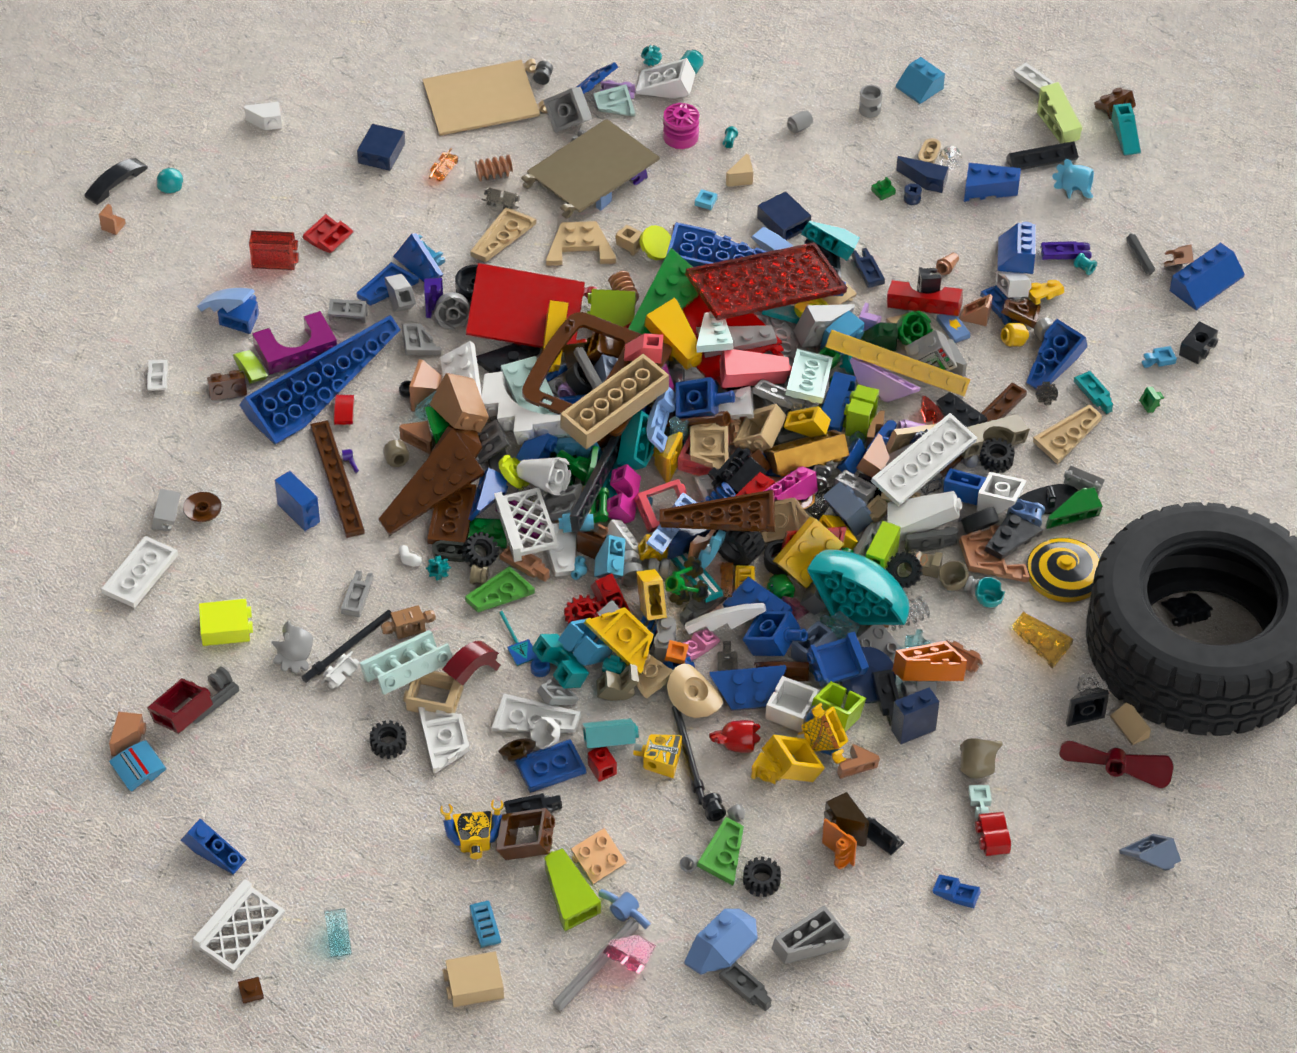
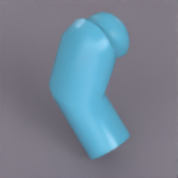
M583 556L575 558V568L571 573V577L574 580L581 578L587 573L586 559Z

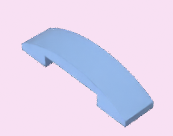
M670 387L666 392L657 397L647 422L648 439L660 452L664 451L668 439L664 431L669 414L676 410V393Z
M682 493L673 507L697 502L685 493ZM659 525L646 543L663 554L680 528H662Z

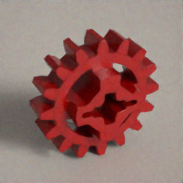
M588 594L586 598H583L582 595H579V599L573 597L572 603L567 602V607L564 608L565 622L569 624L572 621L599 617L597 612L604 607L603 601L597 602L596 596L590 599Z

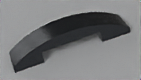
M137 158L123 160L100 175L89 187L85 197L98 205L110 196L109 191L130 175L137 177L147 170L148 166Z

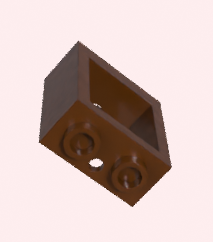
M546 808L502 814L496 851L505 860L549 854L553 843V829L556 825L554 816ZM540 825L537 842L516 845L518 828Z

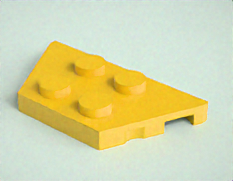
M625 607L612 613L608 612L599 617L586 619L584 624L628 666L630 664L636 665L638 675L640 676L643 672L654 634Z

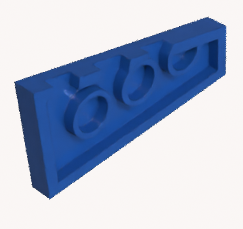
M613 62L595 70L576 87H581L583 94L591 91L596 84L603 81L605 77L618 68L617 64Z

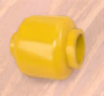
M1008 323L1001 330V340L1009 347H1021L1029 338V331L1022 323Z

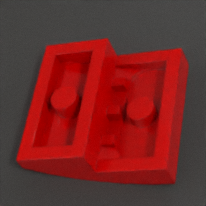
M325 214L303 234L302 238L313 246L332 253L354 233V230L341 220L337 223Z

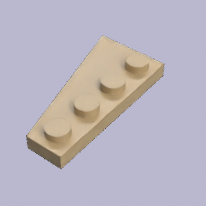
M505 207L472 248L470 256L487 262L535 226L536 219Z

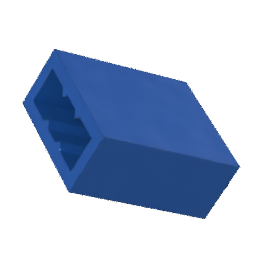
M291 471L275 479L277 505L304 531L316 526L320 522L318 497Z

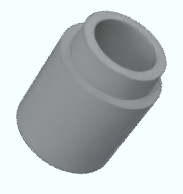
M801 111L788 118L787 127L793 133H797L810 127L813 123V117L809 111Z

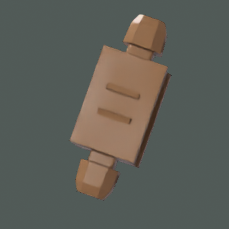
M419 605L392 612V622L383 623L381 630L383 634L395 632L399 640L426 632L425 623L433 622L436 620V616L433 610L422 613Z

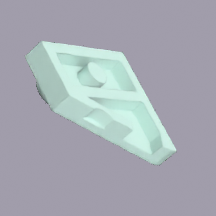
M626 84L593 93L598 111L636 116Z

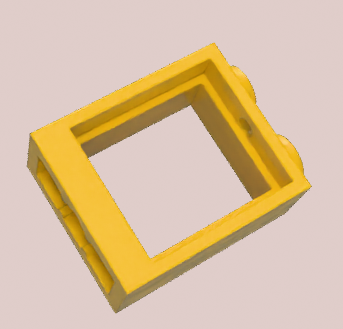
M772 735L761 748L782 779L814 782L825 769L807 740L803 738Z

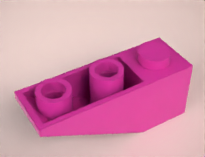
M801 466L764 491L773 490L777 500L789 498L805 500L818 491L816 472Z

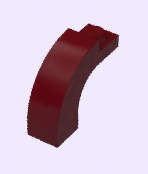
M474 641L456 652L442 670L464 686L470 676L484 665H489L497 671L501 666L496 661L499 653L483 641Z

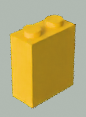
M656 569L636 572L640 610L646 619L667 618L664 586L661 576Z

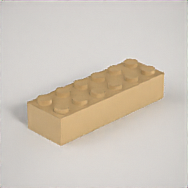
M642 354L563 411L560 416V428L587 450L669 389V374L646 355Z

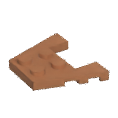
M993 525L988 530H978L960 536L959 544L968 571L1021 582L1029 581L1030 576L1025 564L1006 565L1004 558L1000 560L984 551L986 545L1000 526Z

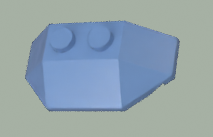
M724 909L697 934L684 961L685 965L700 975L708 971L730 967L758 940L756 919L741 909Z

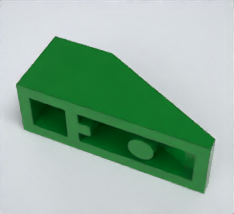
M1095 487L1089 489L1082 488L1072 495L1048 517L1045 525L1046 529L1099 516L1103 506Z

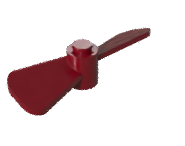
M1074 741L1063 742L1059 751V756L1065 761L1106 765V772L1113 777H1119L1126 773L1157 788L1167 787L1172 779L1174 764L1167 755L1126 754L1120 748H1112L1106 753Z

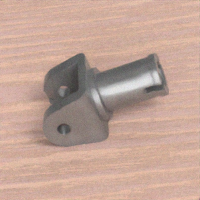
M815 465L813 471L816 472L818 490L825 489L828 485L826 478L831 476L832 470L828 466Z

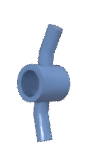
M604 889L598 892L599 897L613 903L610 905V911L618 920L625 921L631 916L645 930L651 925L637 911L639 903L629 892H624L620 897Z

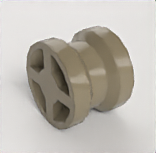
M472 565L470 584L480 583L483 585L487 582L489 568L487 566L480 568L477 565Z

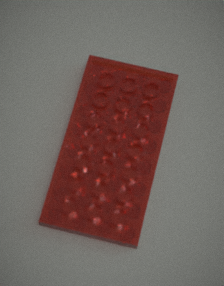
M815 242L687 268L685 275L717 321L844 294L848 288Z

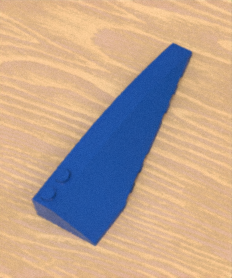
M675 223L667 254L670 248L674 249L708 281L717 278L725 285L788 294L844 295L845 281L827 274L819 275L816 270L811 268L808 270L803 269L796 262H785L783 257L760 248L752 249L747 243L742 241L740 244L731 241V237L726 235L724 237L718 236L716 231Z

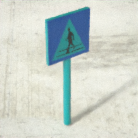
M500 611L499 614L515 642L514 645L507 647L515 664L519 666L538 658L532 650L533 646L530 640L527 639L519 642L503 611Z

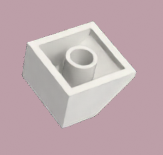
M990 472L978 492L977 511L994 507L996 513L999 514L1015 505L1026 485V480Z

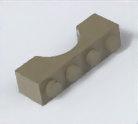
M1019 414L966 427L977 437V440L961 455L963 458L979 455L983 442L992 440V438H995V440L1002 438V442L1007 440V444L1011 443L1012 446L1024 443L1030 428Z

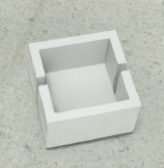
M782 676L775 688V692H773L766 704L765 719L798 732L803 731L801 725L806 722L805 717L810 711L813 698L819 693V689Z

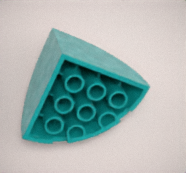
M828 549L814 557L807 571L832 619L835 621V625H905L909 614L908 597L898 581L882 566L864 556L842 550Z

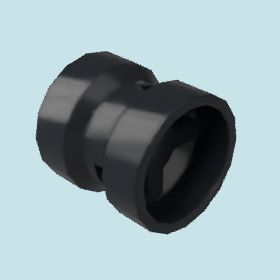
M718 793L707 794L701 799V804L706 810L705 815L708 821L715 822L725 817L726 810L721 805L722 799Z

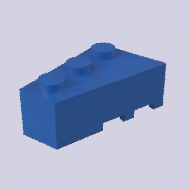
M834 371L825 402L821 406L824 413L831 419L827 431L836 430L842 432L844 419L847 417V415H844L846 404H850L851 392L855 391L856 376Z

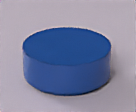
M535 658L530 664L531 673L536 677L547 676L550 673V662H541L539 658Z

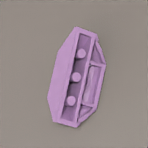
M855 357L850 359L858 384L878 389L879 399L884 402L906 397L919 392L921 389L880 366Z

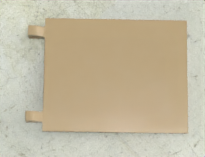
M521 59L422 79L439 136L540 116L539 112L548 113L543 100L538 104L536 103L526 71L530 73L535 72V59H529L525 63Z

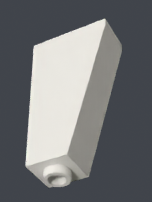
M954 491L910 498L899 507L893 501L888 502L887 522L901 527L899 540L901 542L906 539L907 534L925 532L959 518L962 502L960 498H957Z

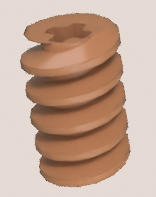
M509 154L506 155L505 159L503 156H499V160L493 157L492 162L489 158H486L485 163L482 159H479L478 164L475 161L476 174L480 182L483 176H485L486 180H489V175L496 179V174L502 178L504 172L507 177H509L510 171L513 172Z
M620 271L611 275L608 282L612 290L635 291L637 303L639 294L629 272Z

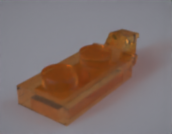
M722 562L720 566L721 589L725 590L724 597H732L734 563Z

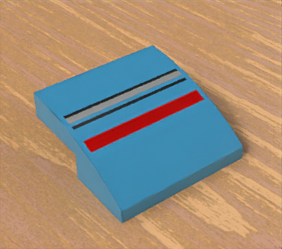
M146 740L127 748L109 761L131 792L147 779L152 782L167 769Z

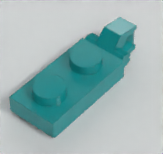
M1091 371L1074 377V383L1096 407L1100 406L1101 410L1106 414L1113 412L1114 404L1111 402L1110 392Z

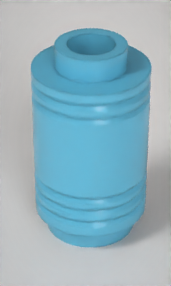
M571 513L562 514V518H559V529H563V533L572 532ZM588 513L580 529L586 532L594 529L593 514Z

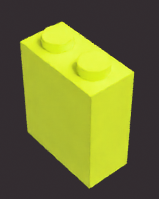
M246 599L199 603L203 646L250 641V633H253L252 621L249 622L248 618H252L251 606H247Z

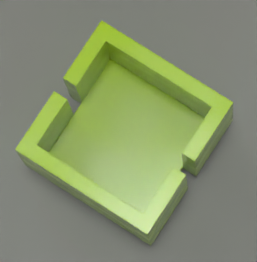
M858 384L856 390L851 392L850 404H846L844 415H847L843 423V427L846 428L845 436L867 441L869 426L877 415L878 389Z
M831 681L813 698L811 708L819 703H822L821 707L823 710L834 706L846 732L861 717L866 698L849 691L845 706L842 708L847 689Z

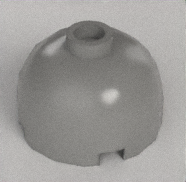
M450 292L442 295L437 300L435 316L439 325L453 330L457 326L463 327L468 323L470 304L466 297L460 293Z

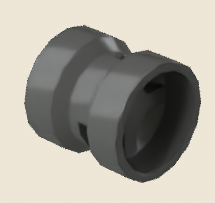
M548 61L538 62L533 75L536 83L544 85L549 82L553 72L552 64Z

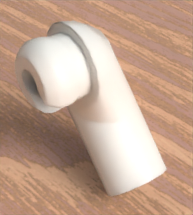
M402 545L399 547L401 561L404 565L412 567L421 565V557L409 553L408 546Z

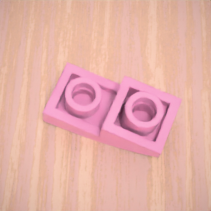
M708 628L693 633L692 639L682 642L689 644L686 657H690L692 661L716 646L720 639L712 631L710 632Z

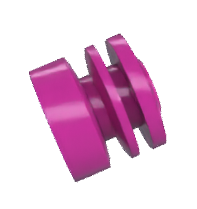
M676 103L665 109L663 115V139L670 147L686 149L698 142L700 114L693 105Z

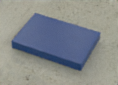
M571 739L555 744L552 747L529 753L527 758L515 760V764L530 793L586 774V767Z

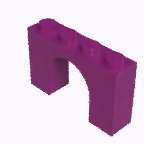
M321 311L303 316L304 327L310 339L299 347H285L279 344L270 328L252 333L254 347L269 375L304 364L337 345V339Z

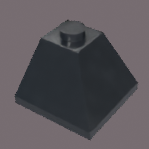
M1099 687L1085 689L1071 698L1066 720L1067 727L1105 718L1109 698L1108 690Z

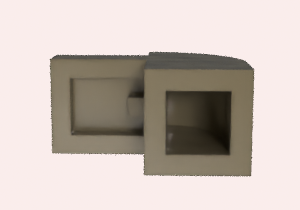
M630 664L621 674L606 670L596 680L597 697L608 701L627 700L635 695L634 686L639 682L637 666Z

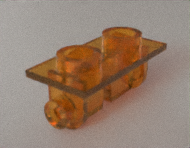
M452 148L447 153L444 151L438 159L439 163L435 162L430 169L432 173L429 179L435 176L437 181L445 180L450 170L458 163V156L450 153Z

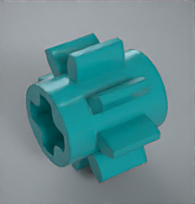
M655 45L646 46L641 53V57L644 59L643 63L648 66L659 64L662 59V54L659 52L660 48Z
M436 556L435 559L428 560L430 564L426 569L429 572V577L435 576L436 581L442 580V577L449 576L447 572L451 567L448 564V559L441 560V556Z
M611 654L610 658H605L602 672L607 670L621 674L625 670L626 663L622 662L619 656Z

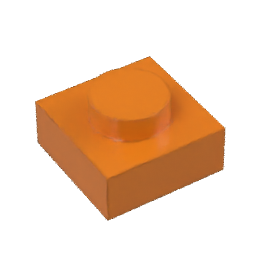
M669 640L665 660L684 664L689 644Z

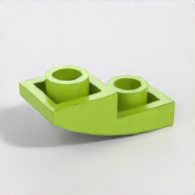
M247 350L233 354L239 370L244 371L249 383L265 380L268 377L264 367L252 351Z

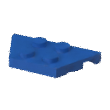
M786 665L709 672V676L726 700L731 711L766 708V704L786 671Z

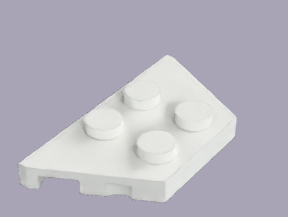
M418 707L433 773H437L470 751L462 715L446 713L440 710H436L435 713L425 711V707Z

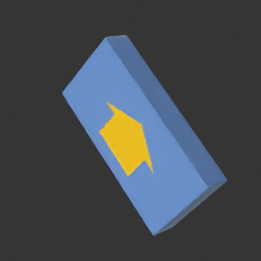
M937 315L936 320L950 339H953L954 343L970 338L971 333L958 316Z

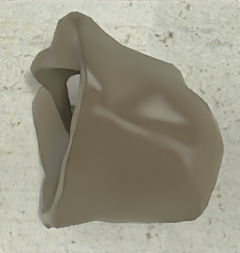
M978 738L964 740L960 744V771L972 779H980L994 774L995 758L998 750L1003 745L1002 741Z

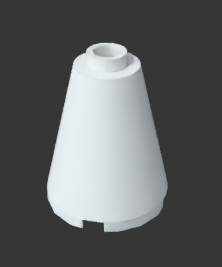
M561 457L522 460L517 466L519 478L552 495H561L560 492L567 489L571 470H568L567 465H570L569 462Z

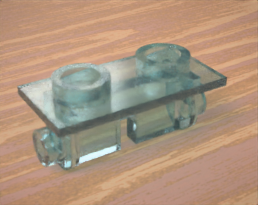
M672 417L669 421L670 435L682 432L684 446L688 438V420L682 422L678 417Z

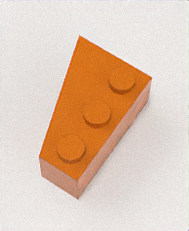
M943 641L896 650L892 671L903 681H964L967 660L950 644Z

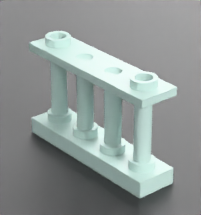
M428 630L360 662L364 679L367 682L378 678L382 694L385 695L444 667L452 658V653L447 643L437 648L433 633Z

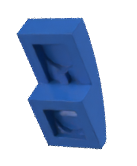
M940 874L932 890L935 895L945 900L970 908H975L981 893L980 887L961 884L959 878Z

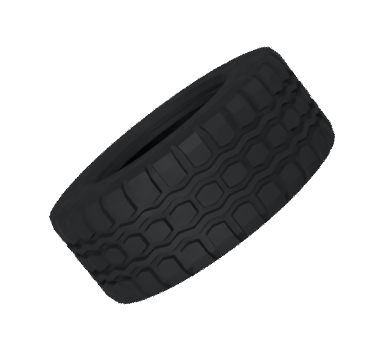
M1202 502L1184 503L1183 507L1179 504L1162 507L1160 511L1157 509L1142 515L1140 519L1136 518L1114 536L1100 556L1094 574L1086 620L1088 651L1100 679L1104 684H1107L1109 691L1118 700H1124V704L1132 705L1139 714L1143 713V718L1158 725L1165 723V728L1183 732L1186 729L1189 734L1207 736V733L1211 732L1213 736L1231 735L1232 731L1236 734L1254 730L1255 726L1258 728L1266 726L1290 711L1297 704V537L1295 535L1290 536V531L1276 522L1271 524L1269 518L1258 513L1249 514L1247 509L1236 506L1226 508L1225 504L1209 502L1207 505H1203ZM1202 591L1215 593L1227 597L1246 608L1256 618L1263 632L1237 644H1203L1184 638L1169 629L1156 616L1151 606L1169 595L1180 592Z

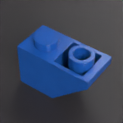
M547 433L524 441L516 458L520 461L549 458L551 452L556 448L559 438Z

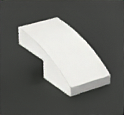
M148 360V391L167 390V360Z

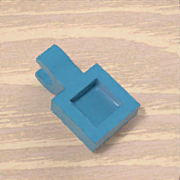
M1171 346L1154 348L1152 353L1143 354L1145 360L1142 361L1144 368L1151 367L1155 363L1159 367L1176 364L1177 358Z

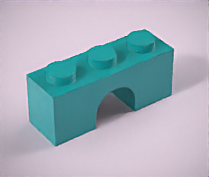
M540 634L532 647L533 652L541 662H550L557 666L553 676L563 689L581 688L589 675L587 669L576 660L573 652H568L563 648V644L558 641L560 637L558 634Z

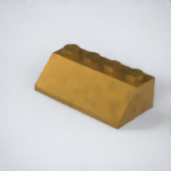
M836 430L827 431L826 435L805 437L763 450L773 473L780 475V477L789 475L791 471H795L801 466L809 469L813 465H826V462L831 460L839 462L844 460V457L850 456L845 434Z

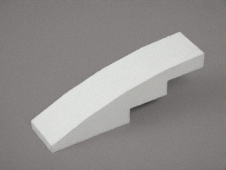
M754 603L722 608L686 622L685 628L688 634L704 626H707L711 632L726 623L733 629L765 612L766 606L764 603Z

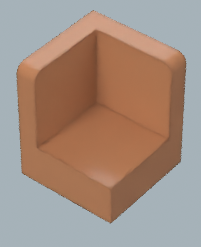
M107 204L99 213L101 230L117 235L126 224L124 218L113 215L110 204Z

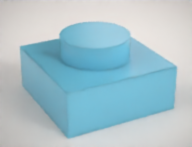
M701 189L695 199V206L711 210L717 201L718 194Z

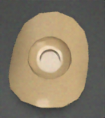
M681 664L675 667L670 674L667 683L668 696L673 705L683 714L693 718L708 717L719 710L723 703L721 694L692 665Z

